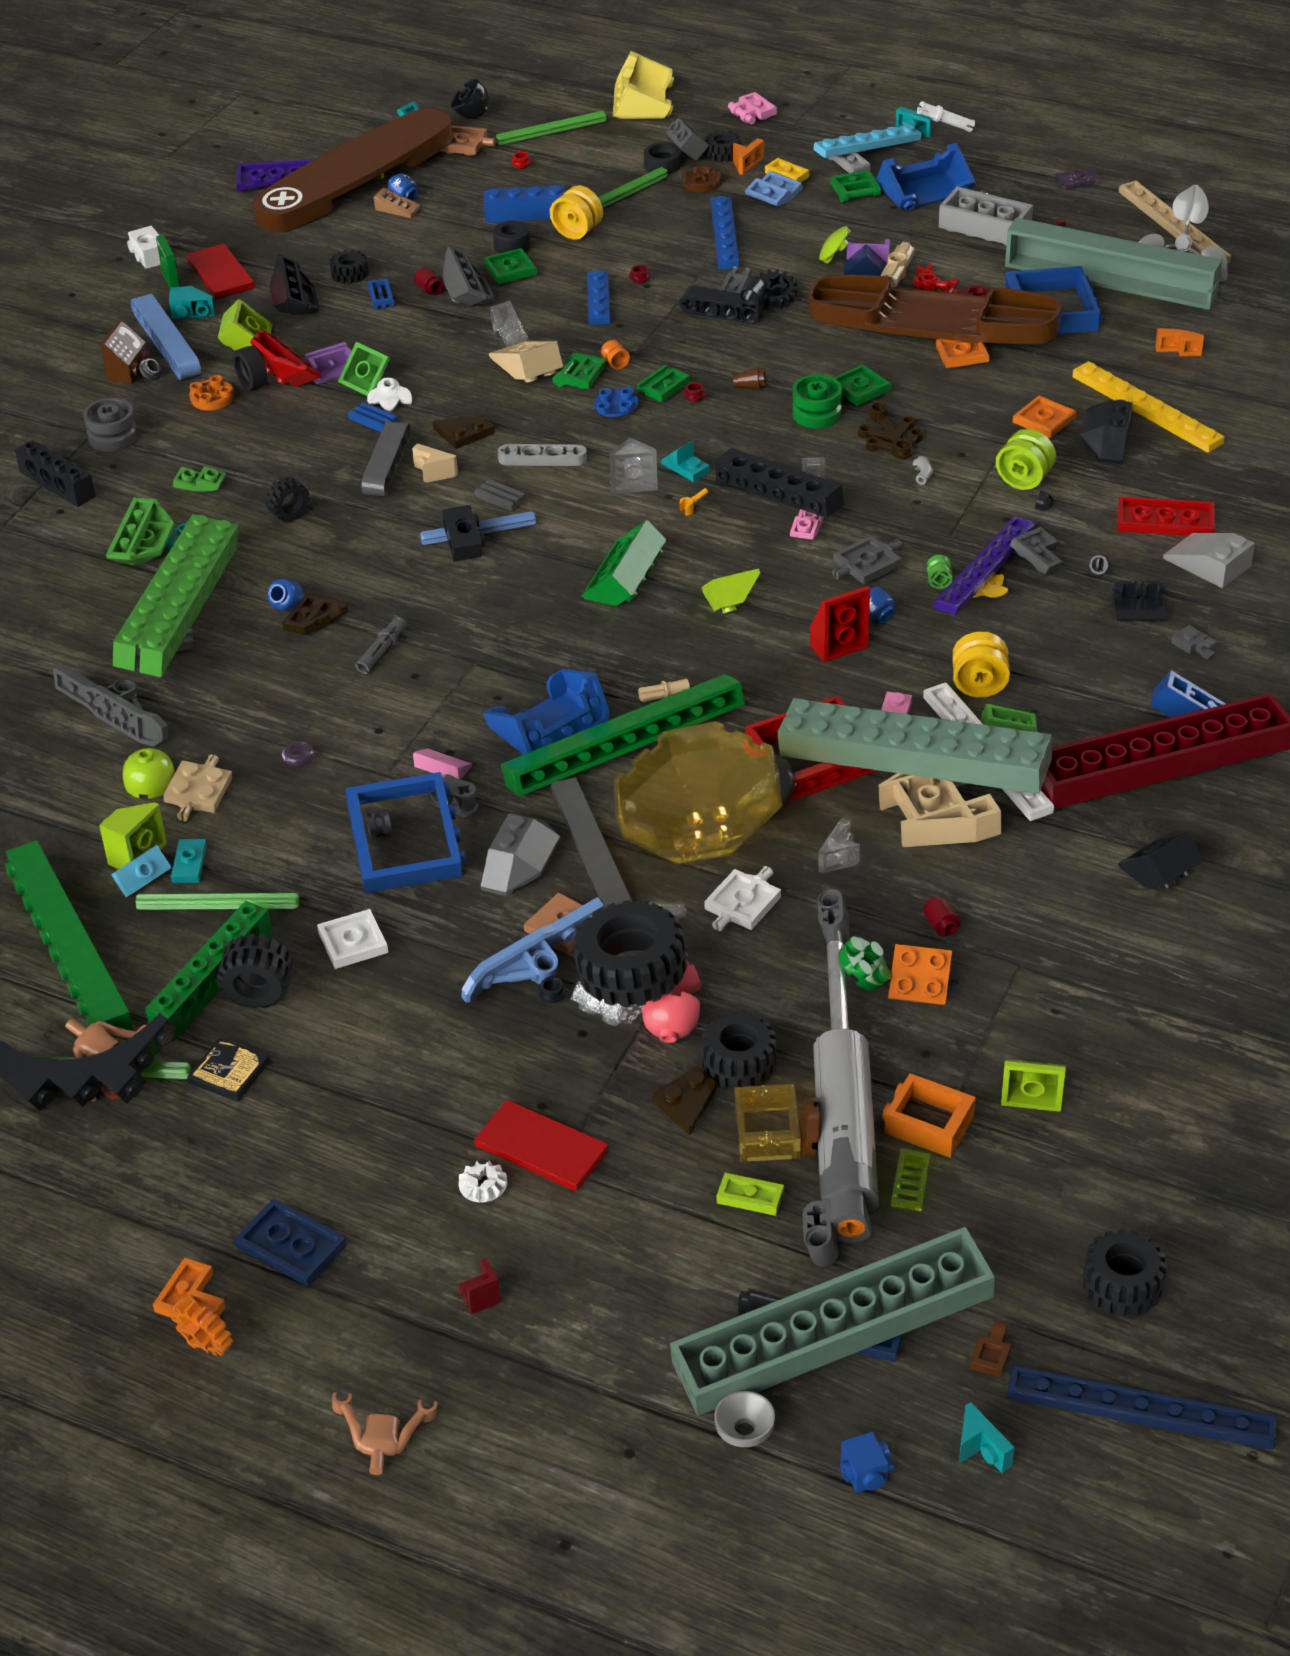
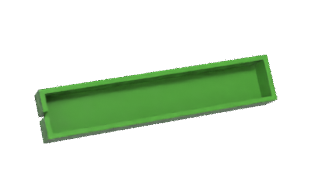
M192 514L113 641L114 667L135 671L137 648H140L139 672L157 677L163 676L184 640L188 629L191 628L237 549L238 524H233L226 520L207 518L204 515Z

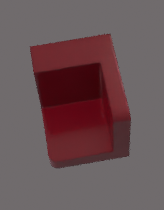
M487 1258L480 1260V1276L458 1284L459 1292L471 1314L501 1303L499 1281Z

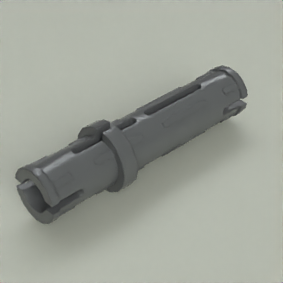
M396 616L386 628L380 630L378 638L360 660L355 663V667L360 673L368 674L386 650L396 644L397 637L407 627L404 619ZM391 634L387 641H385L384 639ZM377 649V653L372 657L371 655Z

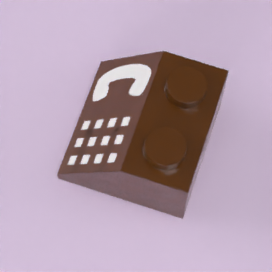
M120 320L116 322L101 342L107 381L132 384L141 373L139 370L140 362L150 358L146 342Z

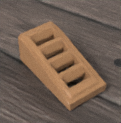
M382 188L374 196L375 210L411 218L420 209V204L401 197L386 188Z

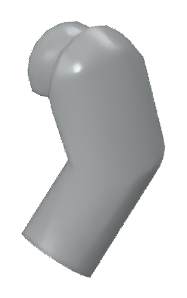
M919 456L913 461V466L917 465L915 470L920 471L916 476V482L920 485H925L934 470L927 457Z

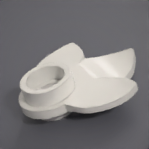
M383 378L378 382L377 387L369 392L367 400L369 405L380 403L384 410L391 413L399 402L407 405L412 404V395L407 388L399 386L397 380Z

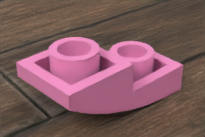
M800 509L798 517L795 516L790 536L813 540L819 532L824 517Z

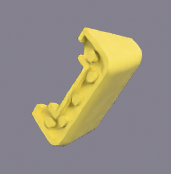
M630 51L615 83L613 117L618 119H664L666 116L669 117L673 110V105H671V100L666 99L665 101V92L667 88L672 86L674 81L672 69Z

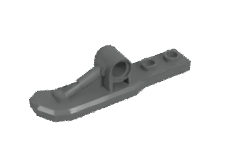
M63 664L53 667L55 689L89 708L97 718L137 742L154 747L168 738V729L165 721L158 714L144 711L139 703L136 683L134 681L120 680L104 687L93 683Z

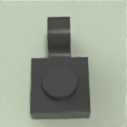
M1190 625L1172 635L1171 644L1189 654L1196 651L1205 659H1210L1216 654L1210 648L1215 646L1217 642Z

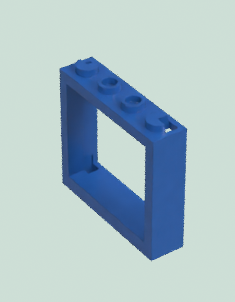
M1082 266L1006 272L1005 288L1029 292L1076 289L1084 311L1061 313V328L1058 334L1098 331L1099 322H1102V309L1098 308L1097 297L1093 296V287L1089 285V277L1085 275Z
M441 772L345 788L365 893L462 876L461 865L466 864L463 849L458 850L457 843L461 842L458 826L453 827L452 820H456L453 804H448L447 798L451 797L448 781L443 782ZM436 792L450 857L373 871L360 805Z

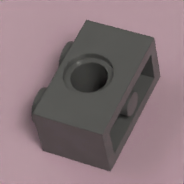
M679 117L670 125L669 130L666 132L682 151L696 161L709 146L694 128Z

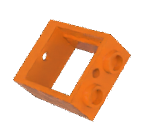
M909 1073L905 1082L898 1084L892 1103H887L882 1113V1120L885 1121L884 1134L951 1158L974 1119L976 1097ZM910 1098L953 1114L943 1129L902 1114V1111Z

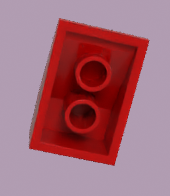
M868 586L822 601L810 626V646L823 662L868 648L870 588Z

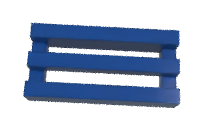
M388 279L367 282L373 310H378L377 306L380 305L382 309H385L387 304L390 305V308L394 307V299ZM383 284L385 286V290L387 293V299H384L383 292L381 289V285ZM375 285L377 288L379 300H376L373 289V286Z
M364 402L360 404V407L356 406L354 411L348 412L350 420L382 432L386 421L398 422L396 415Z

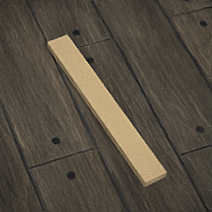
M1138 181L1119 186V193L1175 238L1184 234L1186 221L1178 220L1172 208ZM1190 223L1188 236L1192 240V249L1201 254L1207 247H1217L1225 253L1227 263L1231 261L1229 253Z

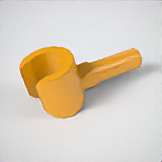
M704 488L691 498H682L680 500V511L685 509L686 516L692 515L694 513V504L705 496L708 490Z

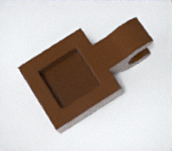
M995 1320L990 1337L979 1336L970 1361V1369L999 1378L1002 1377L1011 1351V1344L1005 1343L1008 1323Z

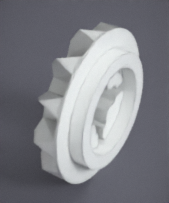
M490 1160L486 1164H479L476 1161L473 1167L466 1166L464 1173L459 1174L460 1192L465 1198L474 1202L495 1200L504 1193L507 1187L506 1173L502 1171L500 1165L493 1166ZM482 1176H487L488 1180H484L479 1187L478 1180H481Z

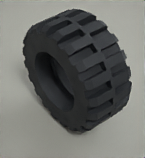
M628 900L618 905H615V903L609 904L606 909L594 911L591 918L587 917L574 936L573 951L578 978L582 987L598 1001L603 999L604 1003L611 1006L615 1004H620L621 1007H630L632 1004L643 1006L648 1001H658L662 998L663 994L668 995L674 990L675 985H678L684 977L683 974L687 968V956L681 924L667 909L663 910V907L655 903L649 905L646 901L638 900V903H632L631 900ZM627 951H643L632 956H616Z

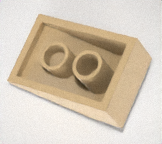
M523 341L489 353V357L512 377L524 379L525 382L535 381L538 379L537 376L541 374L543 376L555 374L556 369L563 367L557 341Z

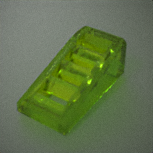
M900 1148L891 1206L916 1211L922 1210L931 1153ZM904 1166L921 1168L922 1171L904 1169ZM905 1175L920 1178V1181L902 1178V1176ZM901 1185L918 1187L919 1189L914 1191L900 1187ZM899 1194L917 1197V1201L899 1199Z

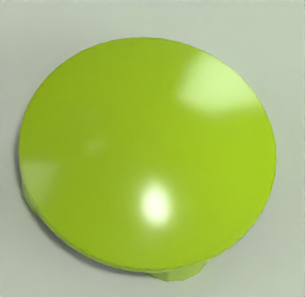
M847 226L839 228L827 238L820 251L819 259L826 264L829 263L837 250L842 251L847 246L848 241L846 238L851 232Z

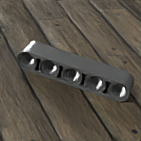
M385 422L362 478L361 489L363 495L387 497L410 440L411 429L409 423Z

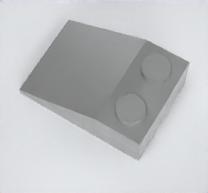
M1192 533L1163 555V559L1224 588L1252 566L1255 543L1236 533Z

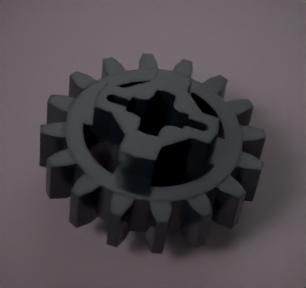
M768 269L767 274L761 271L760 276H755L762 280L765 285V306L770 305V309L777 306L781 309L783 304L788 307L790 302L795 301L798 287L797 281H793L794 276L787 277V272L785 271L781 274L779 269H776L775 272Z

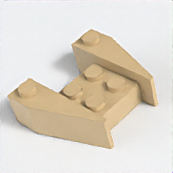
M897 773L879 784L880 809L884 810L899 805L907 820L901 821L903 847L978 842L1001 834L1000 808L990 794L964 801L956 787L968 783Z

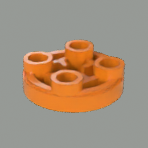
M220 375L211 376L209 380L191 383L189 386L191 404L200 410L222 409L231 404L235 397L233 386L224 381Z

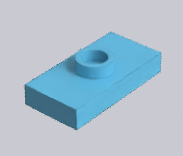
M156 845L111 875L125 897H128L172 867Z

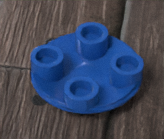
M631 387L616 390L604 388L598 392L599 396L594 402V409L603 416L619 417L632 412L638 405V398Z

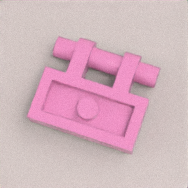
M756 92L739 97V102L737 103L730 102L728 104L732 114L740 116L743 122L751 125L755 123V117L765 120L777 114V107Z

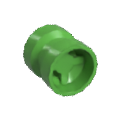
M944 555L932 556L927 562L928 582L933 588H946L952 583L953 579L950 559Z

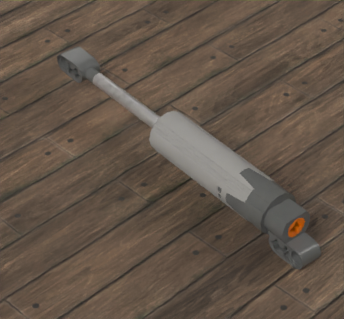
M836 889L825 890L818 896L817 900L818 920L827 943L831 1030L817 1037L816 1042L813 1044L815 1094L819 1100L816 1107L820 1110L818 1157L821 1201H813L806 1205L803 1210L804 1241L812 1262L819 1267L829 1266L837 1260L839 1254L838 1241L857 1243L871 1236L870 1216L879 1207L869 1045L864 1035L848 1028L846 978L838 953L850 936L849 915L842 894Z

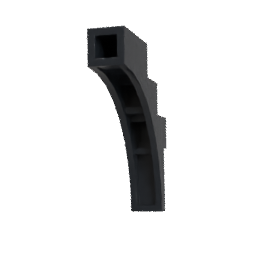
M159 1013L141 1031L111 1049L83 1058L64 1060L35 1057L18 1051L1 1040L0 1079L39 1111L53 1100L55 1093L59 1089L84 1108L88 1102L97 1096L99 1089L103 1085L128 1104L132 1098L139 1095L143 1085L147 1082L140 1073L152 1064L154 1057L163 1046L171 1042L177 1029L166 1017Z

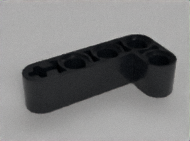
M755 277L747 281L740 293L690 286L681 297L679 305L686 313L754 324L765 309V285L762 280Z

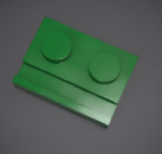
M663 365L637 384V392L643 391L646 396L662 403L689 384L690 375L675 368L668 369V365Z

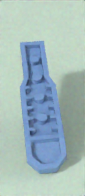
M597 897L554 923L539 928L482 961L470 974L462 988L461 997L465 1002L475 1000L484 989L490 988L495 983H510L531 979L541 984V981L547 977H556L558 958L551 948L562 941L568 942L575 938V933L581 927L582 922L587 917L591 918L594 911L598 909L603 910V903ZM547 965L550 967V969L543 970L540 969L539 966Z

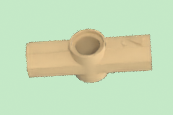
M902 242V244L897 245L894 252L888 255V263L881 276H886L891 280V288L897 287L900 280L906 277V269L915 253V248L909 242Z

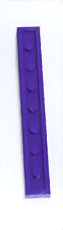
M1014 516L936 598L933 608L957 615L1016 551L1010 546L1013 538L1034 530L1036 522Z

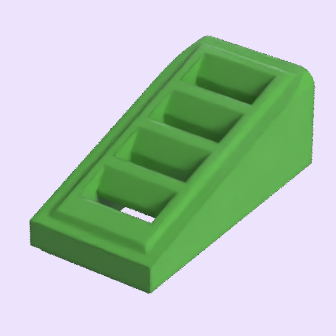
M986 704L980 718L983 725L1037 732L1036 715L1034 713Z

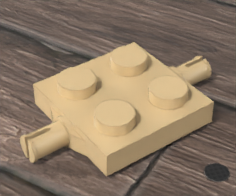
M209 755L206 763L203 765L181 761L164 793V802L181 807L177 814L179 820L187 821L191 811L202 810L215 813L232 780V771L215 768L219 761L216 755Z

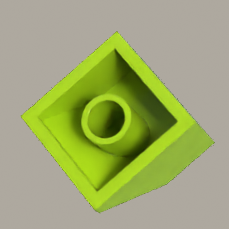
M238 299L223 314L218 339L225 346H229L236 351L252 346L250 341L260 329L271 334L273 324L242 300Z
M156 802L116 809L99 825L108 865L117 869L122 868L152 847L157 845L161 850L167 844L160 806Z
M1005 1059L1001 1106L1061 1112L1065 1065Z

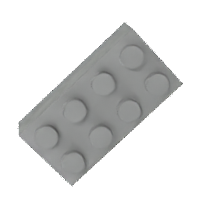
M956 187L940 205L939 228L1007 245L1008 228L1016 217L1032 221L1033 205Z

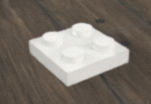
M370 909L317 925L320 938L335 969L388 953L387 943Z

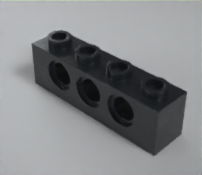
M34 440L26 442L21 447L15 449L20 473L76 507L96 497L91 474Z

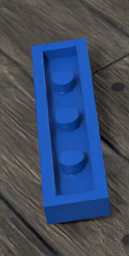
M595 270L587 272L589 325L610 324L608 271Z

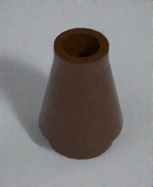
M756 367L739 374H733L734 387L761 389V387L766 386L765 369Z

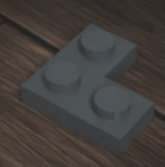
M1041 527L1013 538L1010 544L1019 556L1026 558L1034 565L1036 570L1044 574L1059 569L1063 562L1049 551L1055 548L1058 541Z

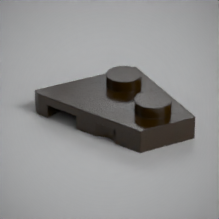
M305 594L283 620V630L306 635L347 614L348 606L346 603Z
M695 1066L653 1093L652 1103L690 1135L695 1129V1122L699 1115L702 1116L706 1110V1103L712 1099L716 1092V1081L700 1067Z

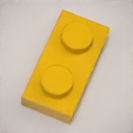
M779 158L765 166L766 174L772 171L798 182H803L809 178L808 169Z

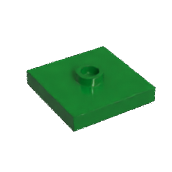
M164 234L156 236L162 274L169 288L179 287L176 258Z
M522 248L483 258L484 266L497 284L537 275L536 266Z
M863 364L834 377L842 385V396L856 406L892 390V383Z

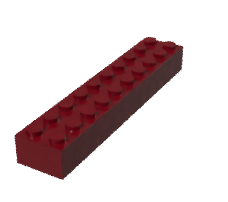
M1268 693L1052 747V760L1041 791L1053 803L1054 809L1288 750L1290 749V716L1274 695Z

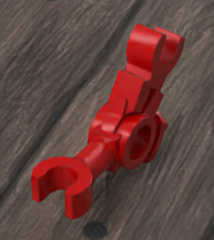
M928 264L927 268H921L920 265L916 266L917 276H914V287L916 290L935 291L936 289H942L946 293H959V290L952 287L959 284L958 279L953 278L949 281H941L934 274L932 264Z

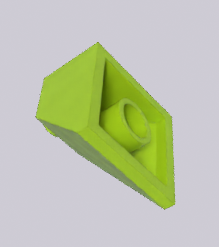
M755 569L713 579L701 587L702 592L714 612L722 610L723 614L737 611L736 606L745 601L760 571Z

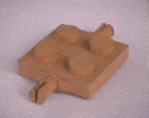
M451 125L453 140L440 151L448 154L461 153L471 156L476 155L483 145L494 147L496 140L495 138H486L487 129Z

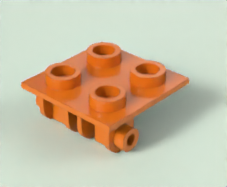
M895 944L888 999L946 1005L952 951Z

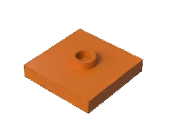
M936 340V348L946 368L989 362V353L983 342Z
M1039 395L1013 415V423L1027 429L1039 431L1046 437L1052 438L1076 418L1077 411Z

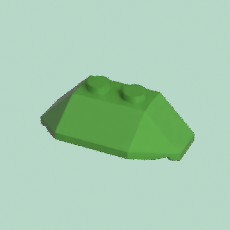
M133 498L108 549L107 559L117 563L134 565L143 564L162 555L175 525L167 512L160 506L157 499Z

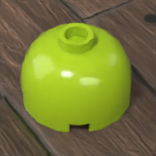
M147 748L138 750L131 754L124 763V787L129 794L140 798L139 794L148 795V798L162 796L175 774V768L170 758L158 749Z

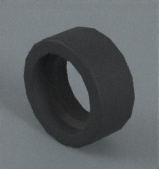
M660 142L649 145L644 149V167L647 171L652 172L663 167L667 169V174H671L681 168V149L677 145Z
M247 346L233 353L232 359L235 373L246 390L251 391L267 383L268 376L265 363L254 346Z

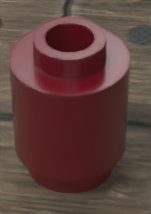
M429 267L420 268L414 276L415 284L429 295H438L444 288L442 278Z
M933 897L925 903L924 916L937 935L946 937L958 930L961 919L946 899Z

